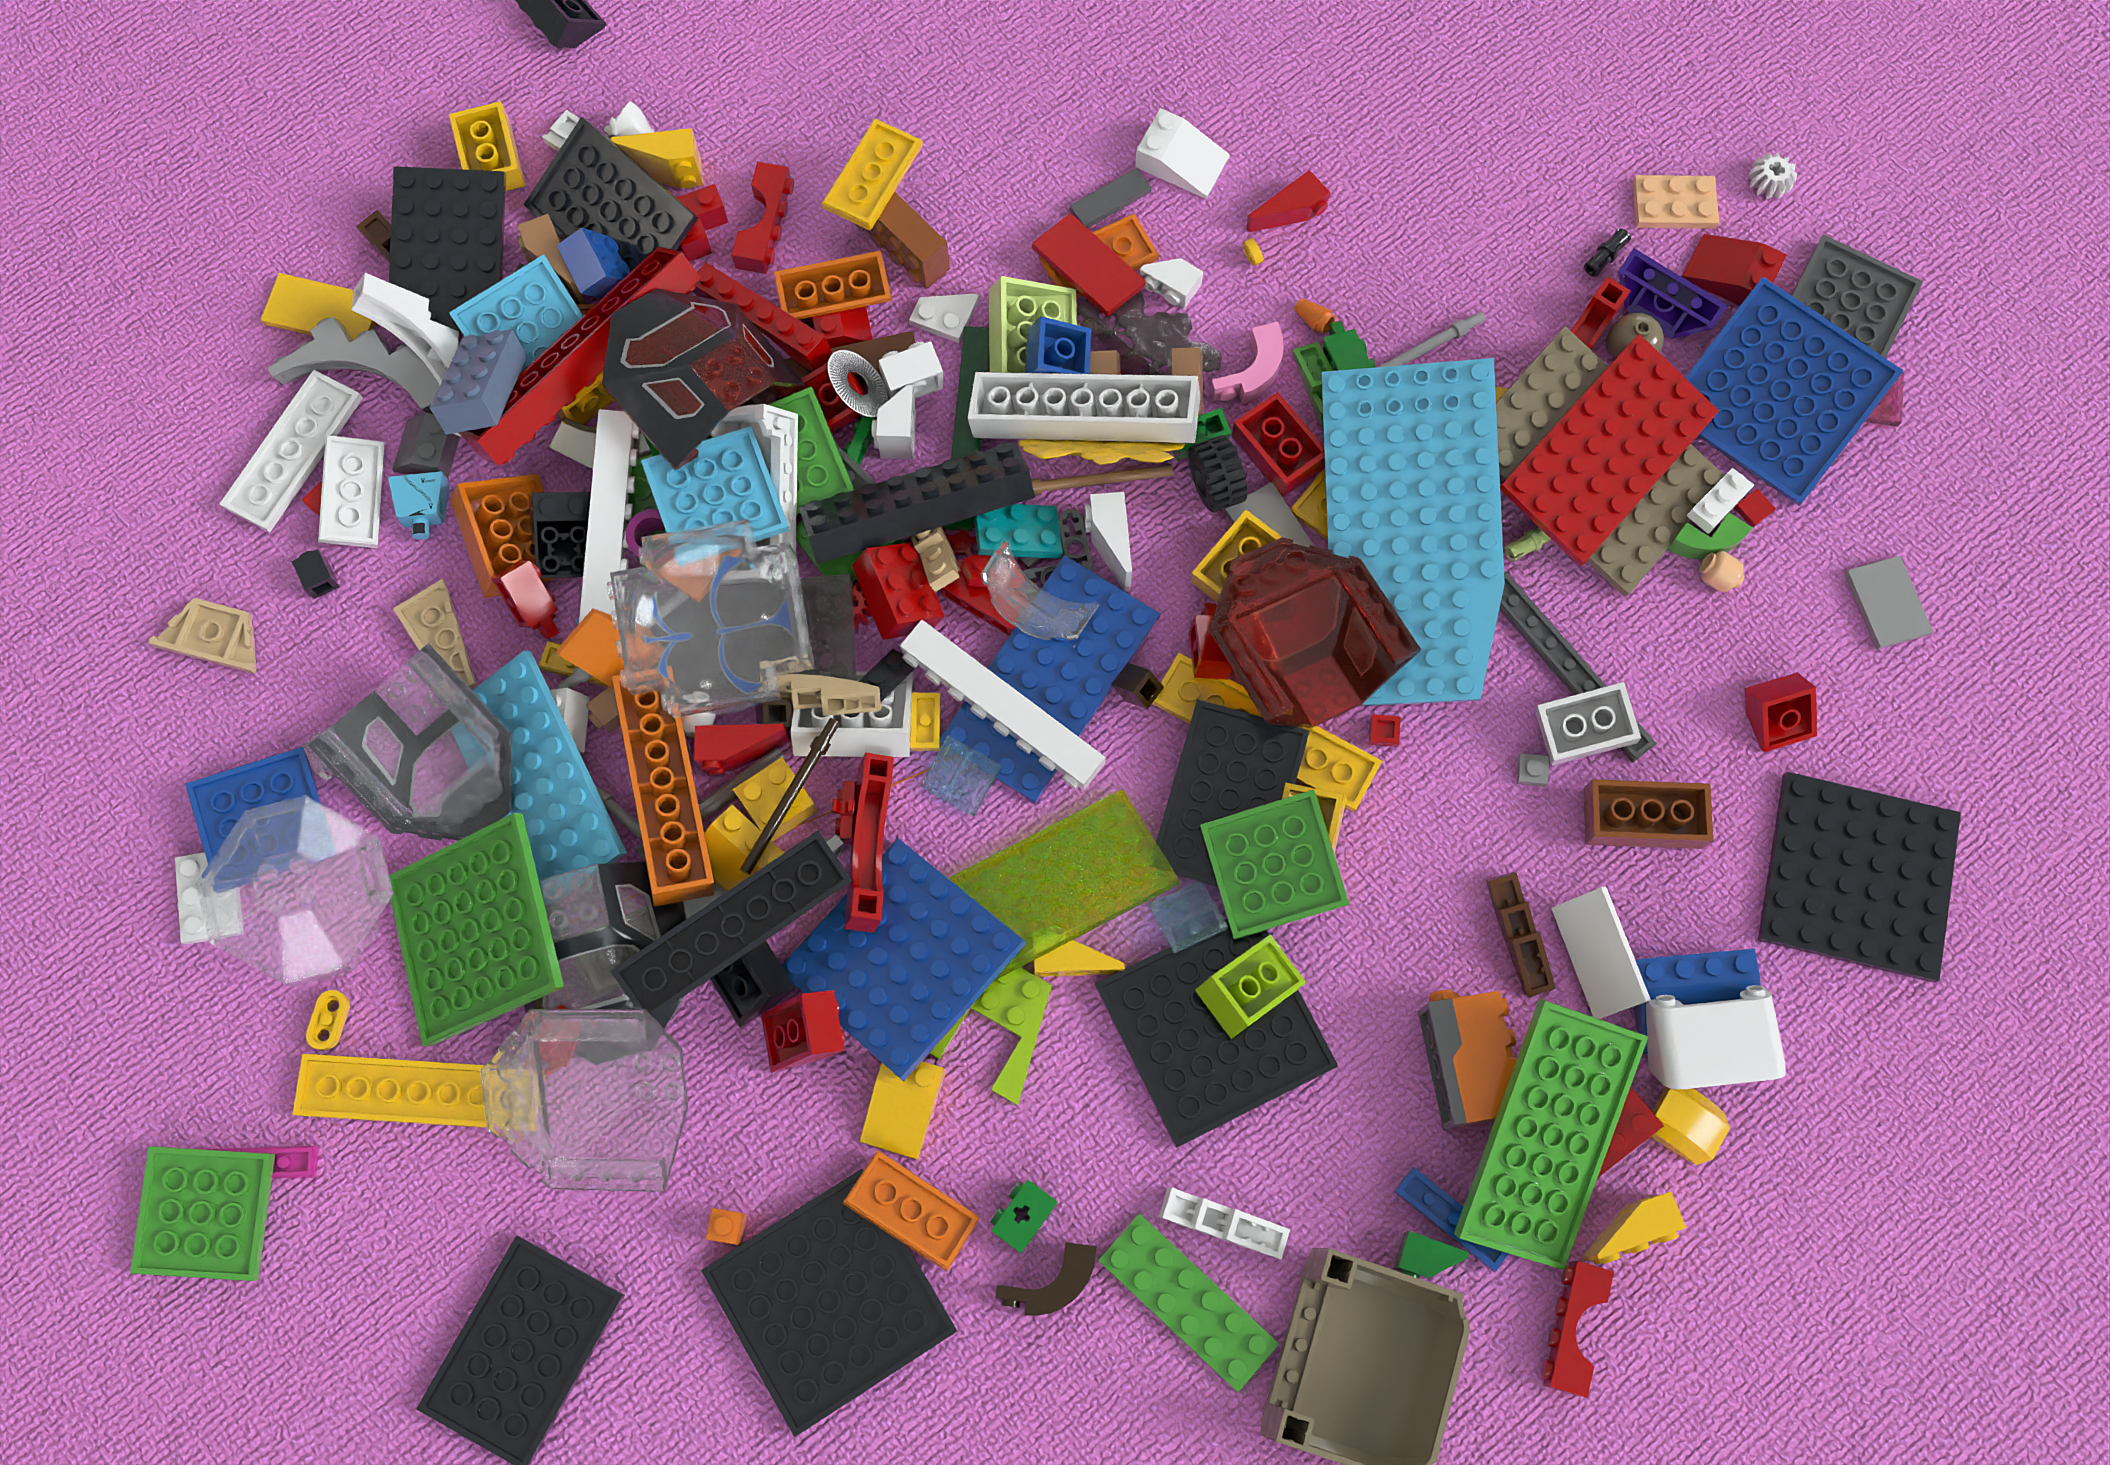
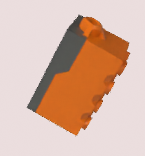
M1451 989L1432 992L1428 996L1429 1002L1418 1011L1443 1131L1492 1123L1496 1119L1517 1058H1513L1511 1047L1516 1045L1515 1034L1512 1028L1506 1027L1504 1016L1509 1015L1507 1000L1501 997L1500 991L1463 997Z

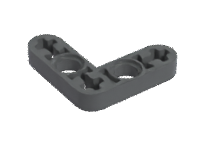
M1074 509L1065 510L1058 518L1063 555L1077 563L1081 562L1083 567L1093 572L1083 517ZM1069 518H1072V521L1075 522V535L1070 536V529L1066 524ZM1073 543H1079L1083 546L1084 550L1080 555H1072L1068 552V547ZM1057 565L1020 571L1023 579H1027V582L1032 584L1029 585L1028 590H1024L1023 586L1020 589L1013 588V590L1021 591L1028 598L1036 597L1042 589L1038 588V583H1034L1037 582L1036 576H1041V586L1043 587L1046 583V576L1053 573Z

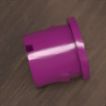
M644 510L637 513L629 521L626 528V542L629 549L637 557L658 564L662 558L667 557L673 550L669 539H667L666 544L656 551H649L647 547L649 536L656 531H665L658 510Z

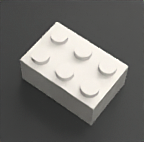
M1624 682L1537 705L1535 710L1551 766L1636 744L1641 739Z

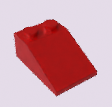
M1703 234L1682 277L1692 284L1740 306L1762 277H1765L1772 283L1774 282L1787 254L1760 242Z
M784 724L695 726L694 761L704 772H707V775L723 776L726 771H735L766 755L774 748L786 745L791 742V736Z
M834 990L802 993L761 1014L771 1073L828 1058L845 1051V1036L840 1027L838 1016L839 1004L835 999Z

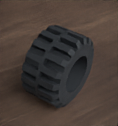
M1221 435L1190 446V470L1204 505L1214 513L1245 502L1247 499V481L1241 460L1231 441L1225 435Z

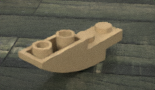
M942 527L911 536L914 548L921 556L929 585L935 592L959 578L958 571H960V567Z

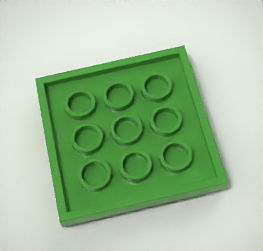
M1314 789L1200 825L1234 939L1350 905Z
M148 1146L130 1273L244 1281L259 1280L275 1154Z

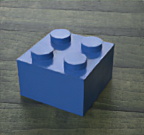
M580 228L556 245L582 294L602 299L631 272L618 253L619 247L610 236Z
M1040 316L1027 330L1025 373L1089 374L1091 328Z

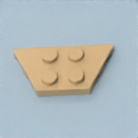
M193 598L180 614L175 615L168 622L170 626L158 637L153 635L148 642L156 648L255 674L257 671L252 615L246 611Z

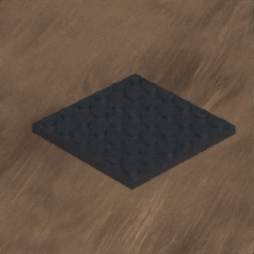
M1784 773L1758 941L1933 983L1940 981L1961 812L1796 773Z
M1227 918L1125 968L1124 971H1119L1095 983V987L1175 1148L1338 1067L1299 990L1295 991L1232 1039L1195 991L1212 975L1269 936L1267 930L1234 939Z
M863 1169L855 1172L701 1270L794 1437L958 1332L909 1247L843 1204L863 1173Z

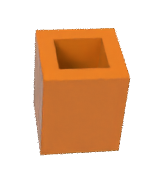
M712 1208L705 1240L740 1246L743 1241L748 1215Z

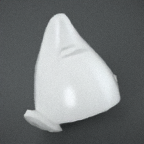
M631 101L621 109L619 116L615 119L611 117L609 126L604 128L610 139L617 136L654 132L649 126L642 110Z

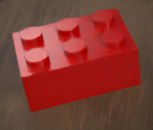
M1276 392L1234 421L1232 438L1267 480L1274 484L1282 497L1325 468V448L1279 392Z
M913 542L866 548L852 564L882 640L908 636L921 619L934 628L945 617L936 594L929 585L924 566L917 550L914 548Z

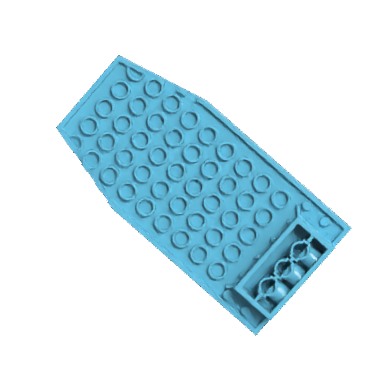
M1494 358L1322 372L1328 552L1358 560L1362 563L1420 650L1416 656L1381 688L1363 702V705L1378 706L1481 701L1505 585ZM1330 578V595L1336 610L1338 586L1335 580ZM1354 612L1346 647L1361 672L1364 673L1372 664L1376 648L1356 612Z

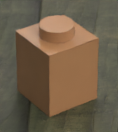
M609 686L586 705L592 712L588 717L598 730L604 727L610 734L620 726L614 689Z

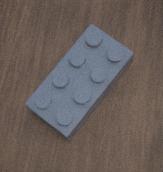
M513 329L504 331L494 330L488 334L478 336L469 335L461 340L430 406L432 413L446 435L496 426L527 358Z

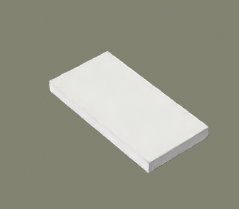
M326 435L318 535L319 543L369 548L378 547L384 442Z
M1600 887L1551 908L1593 1017L1602 1019L1651 1001L1606 887Z

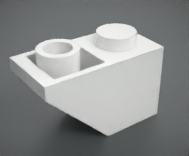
M1179 258L1143 265L1140 269V276L1146 280V286L1144 287L1146 290L1156 292L1163 296L1171 305H1178L1185 309L1202 285L1203 271Z

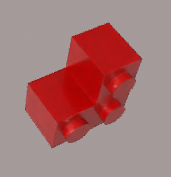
M715 184L676 197L699 217L680 244L684 256L689 262L712 254L705 231L729 223Z

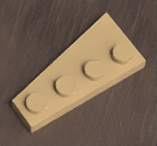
M443 579L393 608L419 651L429 643L471 690L477 687L448 588ZM438 670L435 671L458 697L464 695L447 675ZM440 683L449 699L452 702L456 700L451 695V693Z

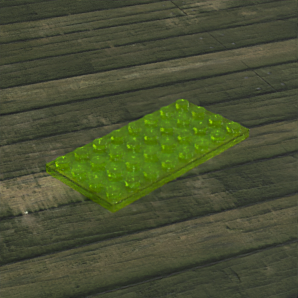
M1124 789L948 878L1026 943L995 980L1180 885L1178 877Z

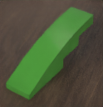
M1319 342L1292 349V353L1311 405L1324 432L1322 372L1333 371Z

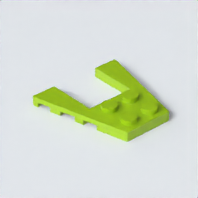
M1010 962L929 1054L938 1060L941 1059L970 1009L1012 1032L1021 1039L991 1091L1018 1106L1052 985Z

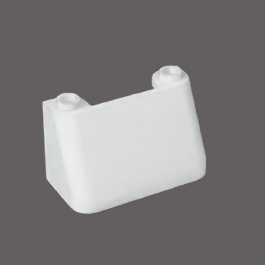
M1758 985L1748 986L1746 990L1740 992V999L1683 1005L1680 1001L1675 1000L1674 996L1659 995L1656 999L1646 1002L1648 1069L1664 1086L1671 1089H1691L1774 1080L1786 1075L1784 1053L1771 992L1765 987Z

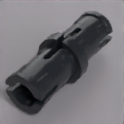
M1618 228L1606 243L1603 242L1598 246L1596 254L1584 264V270L1587 274L1597 277L1608 263H1612L1617 259L1619 251L1631 240L1628 231Z

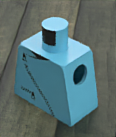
M442 471L388 477L397 519L404 527H412V537L414 539H428L430 537L429 526L440 525L445 521L450 482Z

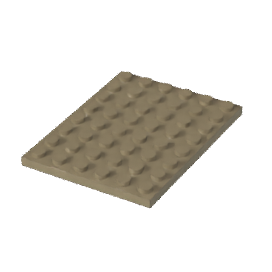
M1566 326L1557 333L1496 402L1499 476L1501 482L1509 476L1608 367ZM1690 444L1586 562L1624 597L1629 595L1670 547L1684 525L1690 523L1691 519L1687 517V514L1725 475Z

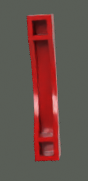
M707 262L697 271L701 279L695 283L696 287L693 291L696 296L736 304L761 333L777 344L796 363L810 372H813L829 361L833 353L824 335ZM710 307L717 313L723 312L715 307Z
M865 752L858 766L849 876L852 881L848 883L844 929L874 933L881 921L883 904L882 849L886 813L892 785L894 757Z

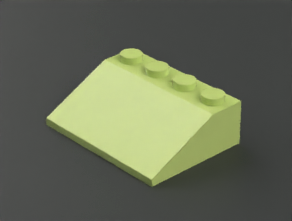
M1000 276L989 289L990 372L1025 373L1027 330L1040 316L1077 325L1076 289Z

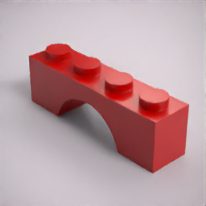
M757 161L751 187L754 198L765 206L766 211L761 221L754 227L738 231L731 256L735 269L767 274L769 264L773 265L775 260L774 245L775 241H779L781 238L782 227L780 223L781 219L786 218L788 202L786 201L788 194L792 195L794 179L790 176L789 167Z
M1607 276L1570 331L1591 350L1623 306L1630 290Z
M1570 1261L1569 1266H1565L1561 1278V1283L1565 1285L1563 1296L1558 1297L1555 1305V1315L1558 1316L1556 1328L1550 1330L1548 1337V1346L1551 1347L1549 1360H1544L1541 1369V1378H1544L1543 1386L1578 1397L1588 1398L1594 1365L1582 1355L1578 1348L1576 1326L1579 1318L1588 1308L1597 1304L1608 1303L1614 1271L1581 1261Z

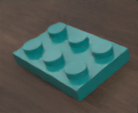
M1013 504L974 516L978 555L1060 559L1063 550L1056 506Z

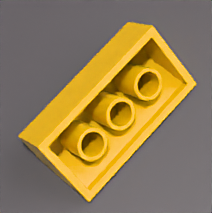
M733 805L724 811L704 832L713 880L726 892L784 854L774 842L770 841L750 875L743 873L740 867L762 831Z

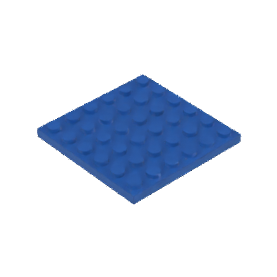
M1762 277L1685 378L1719 410L1699 433L1698 437L1800 506L1904 370L1765 277Z
M897 838L882 855V917L875 932L844 929L846 894L785 960L782 967L792 983L803 993L834 990L835 999L839 1004L838 1016L840 1026L904 1082L1026 943L1015 932Z

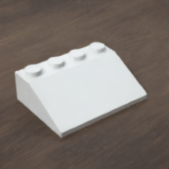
M799 671V674L821 675L858 682L868 673L855 671ZM913 672L881 702V711L823 716L822 707L794 709L791 726L794 756H807L815 736H819L828 720L833 718L840 725L829 742L831 746L825 755L821 756L863 757L865 752L892 757H910Z

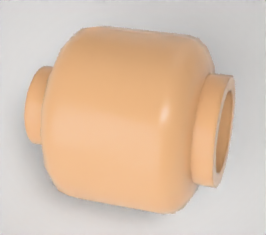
M1725 551L1709 553L1699 568L1702 581L1719 592H1728L1732 588H1738L1745 578L1743 563Z

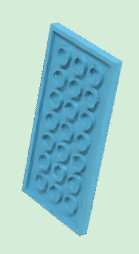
M522 651L476 687L473 692L511 732V811L501 819L513 813L523 814L544 905L547 907L560 902L599 874L598 864L614 863L627 854V851L532 652ZM467 696L462 698V700L477 708ZM474 718L463 721L453 729L472 772L489 760L497 766L498 744L496 739Z

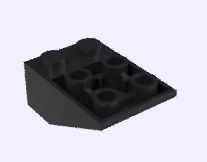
M590 492L529 494L534 563L541 572V578L583 577Z

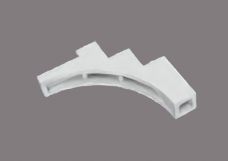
M364 273L353 290L351 310L375 321L396 335L418 355L429 368L439 385H441L460 345L458 343L459 331L430 320L431 312L428 311L429 299ZM452 433L462 437L459 433Z

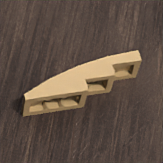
M761 675V683H768L762 688L763 699H791L793 701V709L822 707L823 716L881 711L880 688L878 686L821 675Z

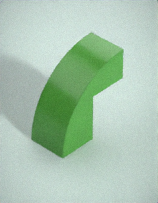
M1731 513L1724 517L1711 537L1691 524L1686 523L1667 550L1685 558L1703 560L1712 552H1730L1741 543L1753 527Z

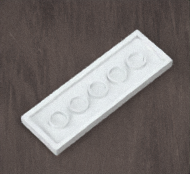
M313 370L220 502V505L227 511L270 533L323 457L326 435L337 436L363 399L360 393Z

